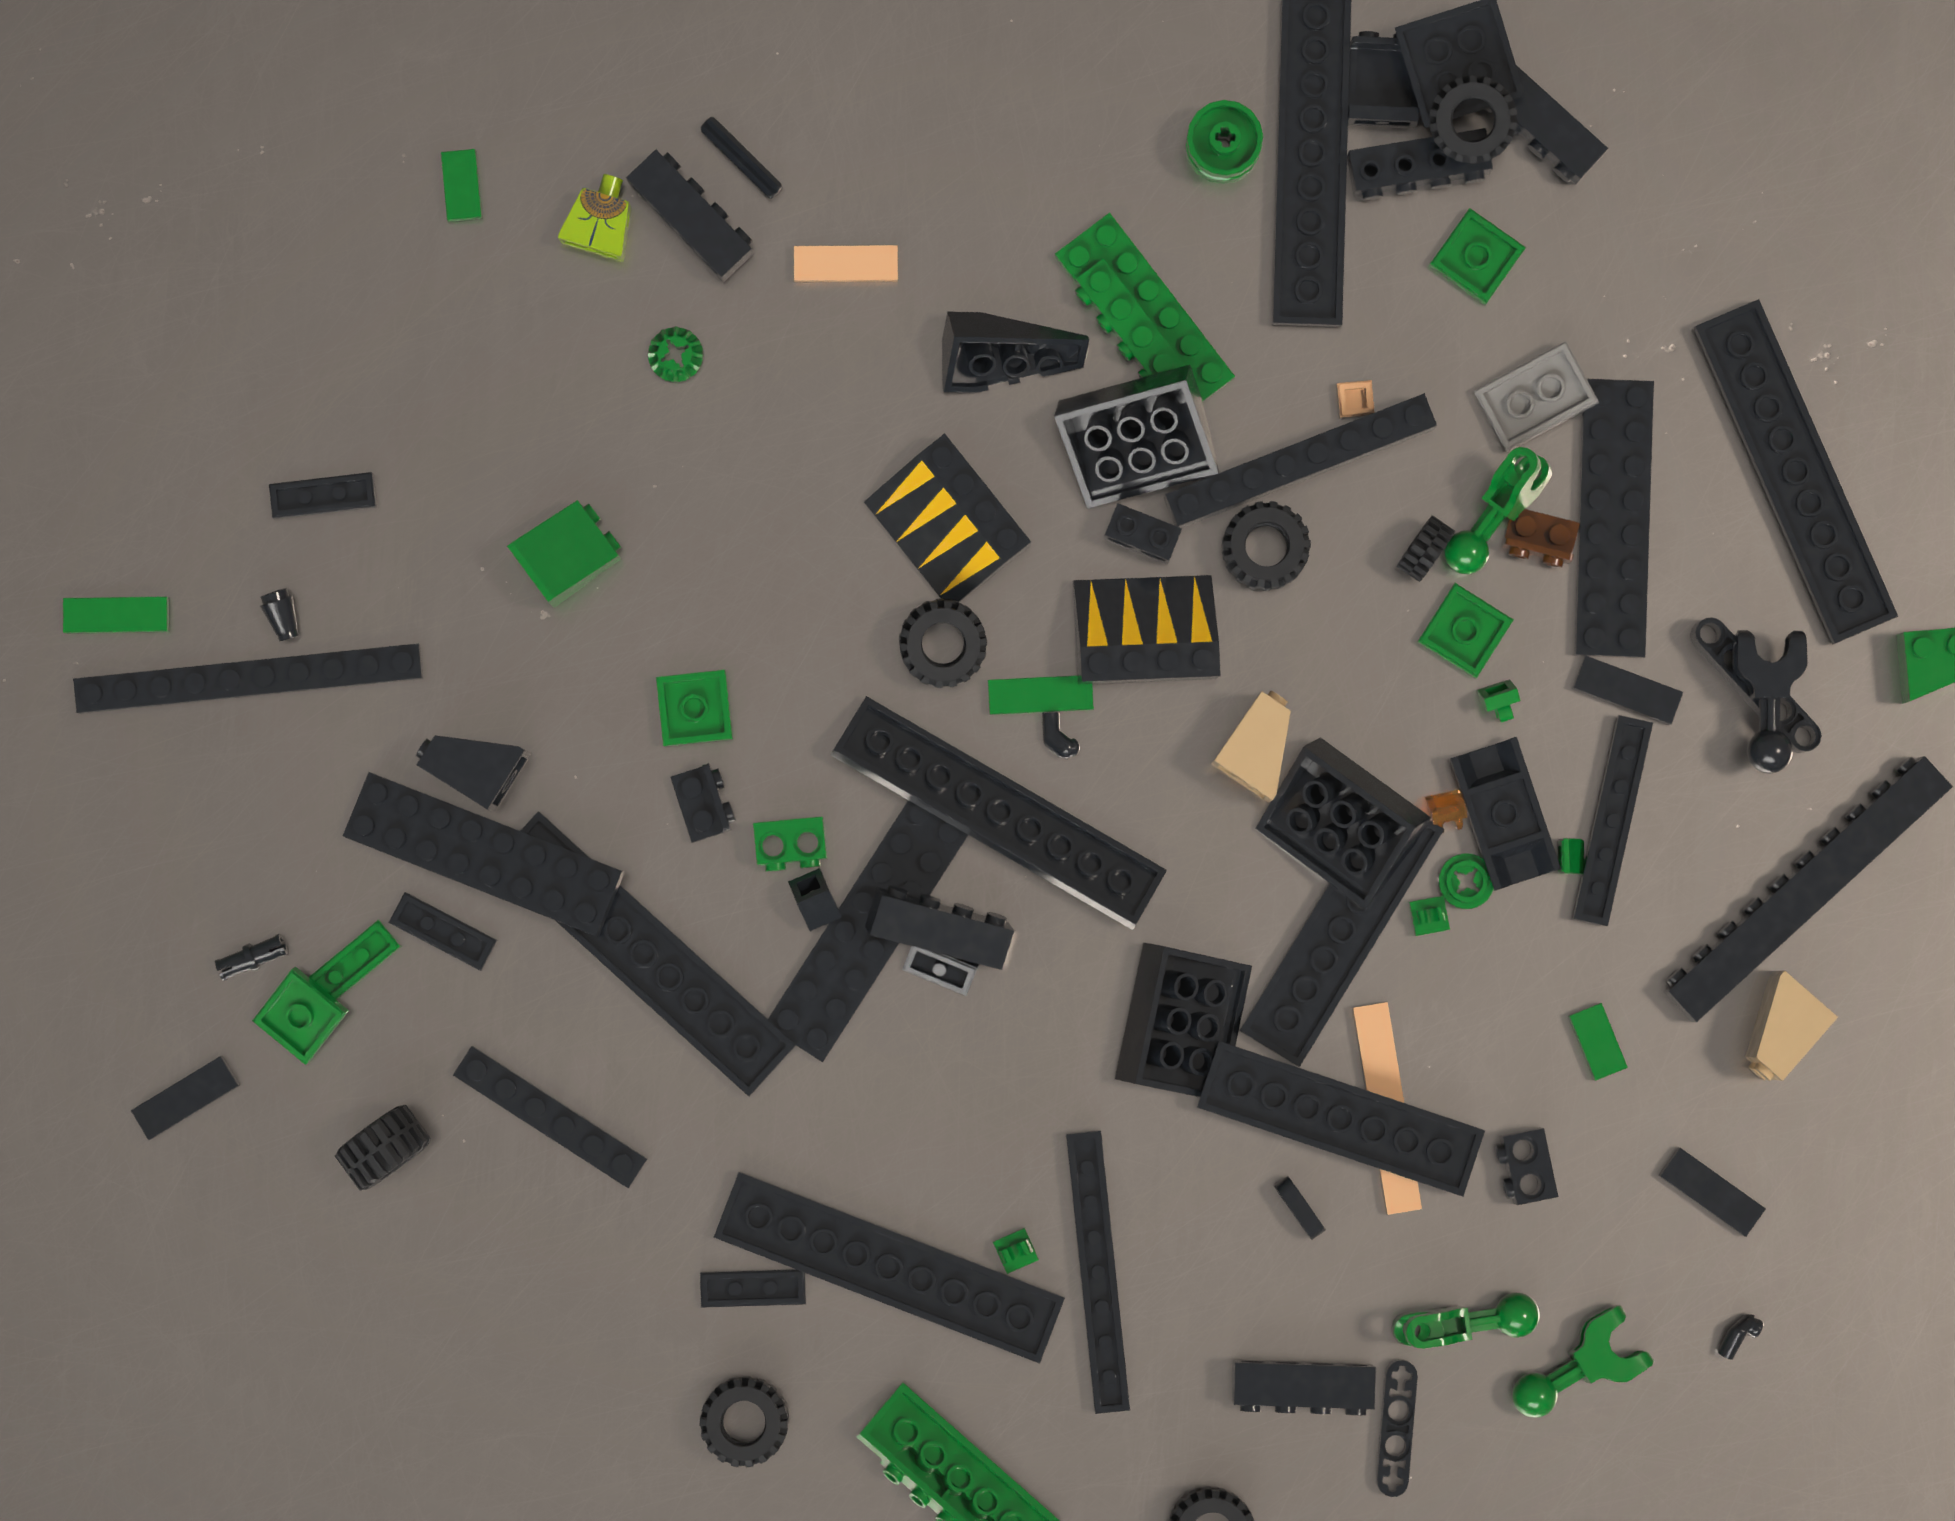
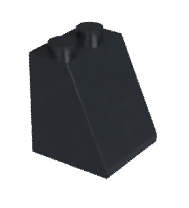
M435 735L431 741L426 739L420 746L416 757L420 759L416 765L487 810L495 812L531 753L519 746Z

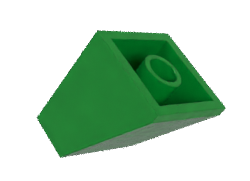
M576 500L507 546L546 600L554 608L621 559L616 551L622 547L610 531L605 534L601 532L596 525L601 519L589 503L583 507Z

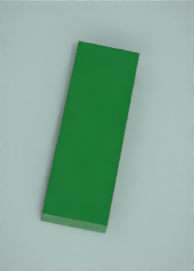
M169 597L63 598V633L169 632Z
M1078 675L988 680L990 715L1094 710L1092 684H1078Z
M377 920L309 976V978L334 999L338 1000L402 946L380 920Z

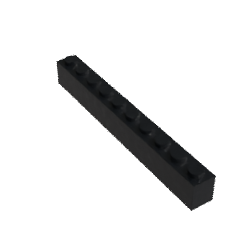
M1911 756L1896 769L1900 775L1891 783L1884 780L1870 793L1874 798L1865 807L1861 803L1854 807L1845 816L1848 822L1840 830L1836 827L1829 830L1819 840L1823 845L1814 854L1810 850L1804 853L1794 863L1797 869L1790 876L1787 877L1785 874H1782L1768 887L1772 892L1765 899L1761 900L1759 897L1754 899L1743 910L1746 916L1736 924L1732 920L1719 931L1717 935L1721 939L1712 947L1708 944L1704 945L1693 955L1692 959L1695 963L1686 971L1681 967L1667 979L1666 982L1670 986L1664 990V993L1691 1022H1698L1953 787L1925 756L1918 757L1916 760Z

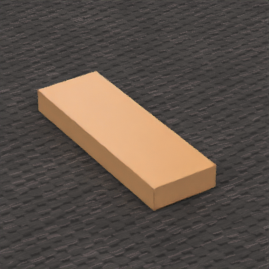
M898 245L794 246V282H898Z

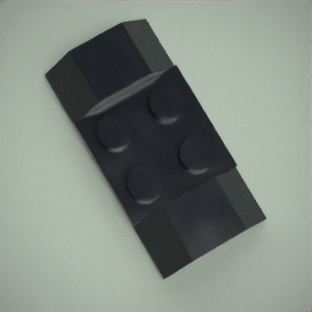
M1517 737L1450 758L1494 891L1561 869Z

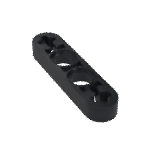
M1404 1359L1392 1361L1386 1368L1384 1378L1376 1484L1379 1490L1389 1497H1398L1403 1494L1409 1483L1418 1375L1414 1365ZM1399 1366H1405V1371L1411 1373L1410 1379H1404L1403 1391L1410 1390V1397L1401 1394L1389 1396L1391 1388L1397 1391L1398 1381L1392 1378V1372H1397ZM1394 1401H1404L1408 1406V1414L1402 1420H1394L1389 1415V1406ZM1391 1436H1400L1405 1441L1404 1451L1399 1455H1391L1386 1451L1385 1444ZM1384 1459L1393 1462L1404 1461V1467L1396 1465V1476L1401 1478L1402 1482L1401 1484H1395L1394 1490H1389L1388 1484L1382 1481L1383 1477H1389L1391 1469L1390 1464L1383 1465Z

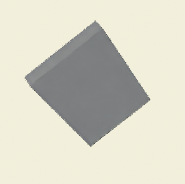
M1566 341L1474 390L1506 452L1515 449L1599 403Z

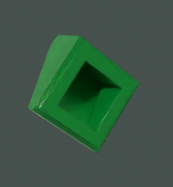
M1573 838L1559 839L1557 841V853L1561 869L1558 870V873L1582 874L1585 864L1584 841Z

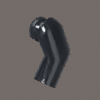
M1059 712L1042 713L1043 741L1045 746L1061 758L1067 759L1076 756L1080 749L1079 743L1075 738L1070 739L1060 731Z
M1753 1314L1744 1315L1728 1330L1718 1349V1353L1724 1358L1733 1360L1746 1334L1753 1338L1760 1335L1764 1326L1762 1320L1754 1318L1755 1315Z

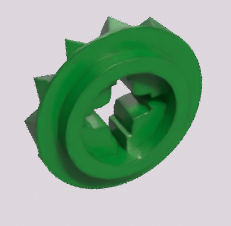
M675 326L662 329L651 339L648 360L652 370L660 378L670 382H682L694 376L700 369L703 361V348L699 339L690 330ZM668 342H671L677 349L689 346L681 354L683 367H680L679 363H676L674 359L662 362L670 353Z
M1465 853L1452 857L1443 865L1438 877L1440 892L1449 904L1461 909H1472L1481 906L1489 899L1493 892V886L1484 859L1474 854ZM1474 869L1477 870L1473 874L1472 882L1475 884L1478 892L1467 887L1457 893L1460 880L1454 872L1467 875Z

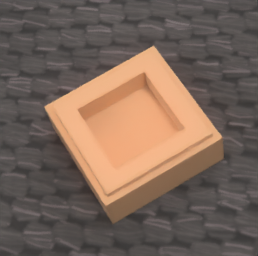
M1372 380L1336 384L1339 419L1365 417L1375 413Z

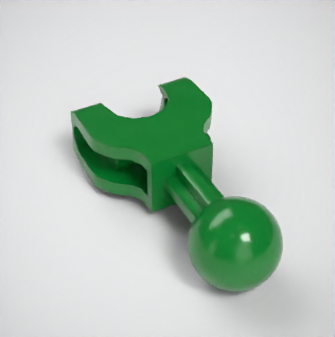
M1525 447L1515 448L1508 454L1496 470L1488 490L1481 498L1489 504L1471 530H1462L1453 534L1445 547V559L1454 571L1460 574H1473L1485 566L1489 557L1487 541L1504 518L1507 517L1515 521L1519 514L1539 496L1549 482L1552 469L1545 458L1538 456L1534 451ZM1524 457V458L1521 459V461L1515 466L1516 461H1517L1519 458ZM1540 469H1541V475H1540V477L1535 480L1536 476L1538 475V473H1539V471H1540Z
M1510 1293L1501 1298L1496 1308L1468 1312V1307L1456 1306L1403 1313L1394 1320L1392 1332L1399 1343L1421 1349L1472 1340L1473 1332L1500 1329L1510 1337L1519 1338L1527 1336L1534 1331L1539 1322V1309L1535 1301L1528 1295ZM1404 1325H1405V1335H1404V1333H1403V1326H1404ZM1419 1325L1420 1333L1416 1336L1415 1329Z
M1610 1306L1584 1322L1580 1330L1577 1346L1568 1351L1572 1359L1571 1361L1547 1376L1540 1373H1528L1518 1379L1513 1387L1512 1399L1520 1413L1531 1418L1547 1415L1556 1405L1557 1394L1582 1378L1586 1383L1590 1384L1601 1378L1613 1382H1628L1653 1365L1654 1359L1647 1351H1636L1624 1357H1618L1612 1351L1609 1343L1611 1332L1623 1323L1626 1318V1313L1622 1306Z

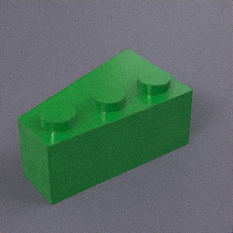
M1955 628L1910 631L1896 635L1902 704L1955 683Z

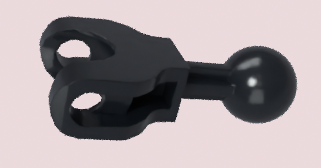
M1738 630L1734 636L1733 670L1739 679L1749 687L1750 700H1759V732L1750 739L1747 755L1752 766L1763 773L1771 774L1783 770L1792 758V744L1789 738L1780 731V700L1790 698L1791 685L1802 676L1807 668V638L1803 631L1794 630L1788 634L1785 639L1783 656L1773 663L1763 660L1757 654L1755 636L1752 632Z

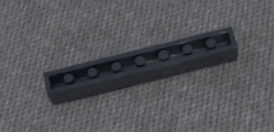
M1424 393L1165 494L1164 501L1174 525L1184 528L1431 432L1437 427V423Z

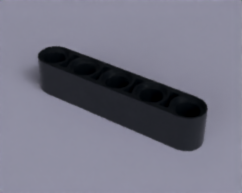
M1705 618L1696 623L1690 633L1693 645L1759 716V700H1750L1747 684L1740 680L1734 670L1727 667L1724 663L1725 653L1733 651L1735 635L1717 618ZM1704 625L1715 629L1717 636L1714 643L1710 644L1702 640L1700 631ZM1791 696L1786 700H1780L1787 708L1786 718L1782 721L1780 720V731L1789 738L1793 752L1805 753L1815 749L1821 742L1822 737L1818 725ZM1799 727L1807 729L1811 735L1810 743L1807 746L1800 745L1795 739V733Z

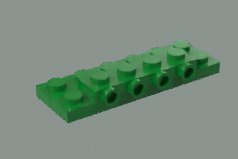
M1110 212L1055 253L1057 260L1078 286L1074 291L1086 307L1092 304L1099 313L1095 318L1107 334L1112 331L1120 341L1116 346L1127 361L1134 359L1141 368L1137 372L1140 378L1190 365L1201 394L1202 402L1235 378V375Z
M904 1383L895 1390L856 1436L882 1459L880 1464L885 1467L882 1471L885 1477L896 1485L902 1482L911 1490L909 1497L914 1503L922 1508L928 1505L938 1514L935 1517L936 1521H1060Z

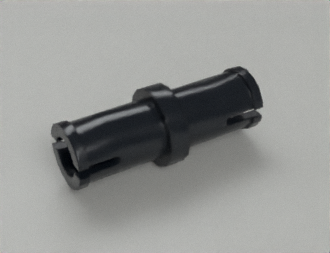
M277 934L253 946L250 943L242 947L243 950L215 960L217 971L223 969L219 976L225 981L249 969L256 971L261 968V964L287 955L288 949L286 944L281 945V942L284 941L283 937Z

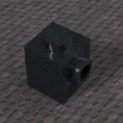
M820 868L788 881L809 931L842 918Z

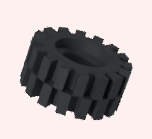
M1432 515L1410 544L1397 567L1420 582L1445 549L1455 530Z

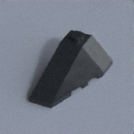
M947 311L942 337L943 391L978 393L989 390V385L1008 381L1009 385L1020 383L1019 378L1035 374L1046 377L1084 368L1089 337L1083 334L982 312Z

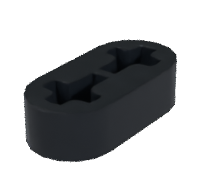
M1288 1176L1274 1185L1280 1197L1311 1240L1326 1231Z

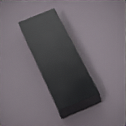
M372 472L269 484L272 518L274 520L377 508L374 474Z
M1584 656L1572 688L1668 725H1672L1683 692L1589 656Z
M404 892L388 922L480 971L483 970L498 941L407 892Z
M220 1056L132 1109L131 1112L147 1139L151 1140L239 1087L240 1084L223 1056Z
M1678 1147L1659 1174L1665 1181L1744 1237H1747L1766 1210L1765 1207L1680 1147Z
M796 1269L700 1272L701 1308L806 1304L805 1273Z

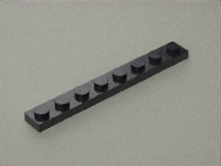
M1101 1130L1066 1134L1095 1414L1130 1411Z

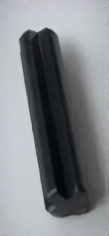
M710 117L700 127L701 132L768 198H774L782 190V184L714 117Z

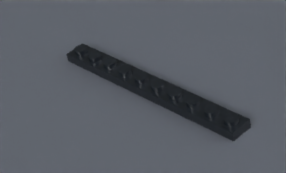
M418 643L74 678L73 682L76 713L83 714L423 679L421 648Z

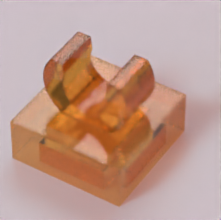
M1459 790L1425 797L1427 810L1433 825L1437 824L1444 829L1443 824L1445 822L1455 821L1458 830L1463 828L1462 819L1468 818L1465 802Z

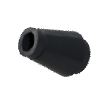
M287 588L260 596L263 603L260 607L278 636L279 642L298 636L293 595L289 596Z

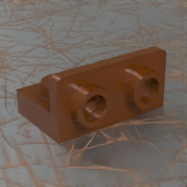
M1524 509L1515 521L1508 518L1501 547L1509 549L1508 555L1529 559V555L1542 557L1543 564L1562 568L1563 563L1569 564L1573 560L1574 554L1572 553L1580 523Z

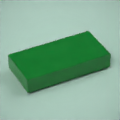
M476 149L441 152L447 221L457 222L483 219Z
M1602 1003L1568 1016L1594 1081L1628 1068Z

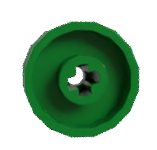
M1220 100L1207 104L1197 111L1189 124L1185 144L1188 162L1198 175L1210 182L1225 184L1240 180L1251 172L1259 159L1263 142L1260 121L1251 109L1239 102ZM1221 138L1227 139L1229 146L1222 147V142L1218 140Z

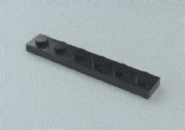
M1622 715L1617 716L1572 919L1602 926H1608L1653 722Z
M471 1046L453 1076L626 1188H630L648 1160L642 1154L474 1046Z

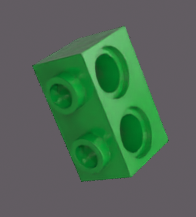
M823 816L753 823L757 865H765V872L786 870V863L800 862V868L821 866L820 860L828 859ZM806 833H812L818 839L817 848L810 853L802 852L798 845L800 837ZM769 837H779L783 842V850L777 856H769L764 851V843Z

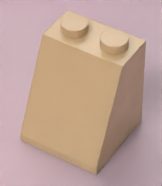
M1261 691L1212 762L1213 766L1267 803L1271 802L1277 794L1291 713L1285 707L1288 701L1273 691H1270L1268 694Z
M1773 971L1768 978L1745 1055L1752 1062L1749 1066L1750 1070L1764 1081L1765 1079L1769 1081H1783L1838 1018L1786 971Z

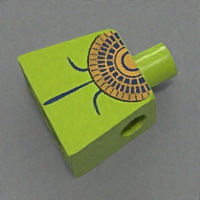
M603 174L598 192L582 188L559 232L558 239L560 242L623 262L631 215L630 203L618 198L623 180L612 175Z

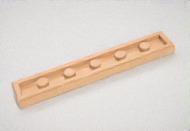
M1388 1002L1352 1008L1366 1090L1404 1103ZM1379 1169L1387 1215L1422 1209L1417 1181Z

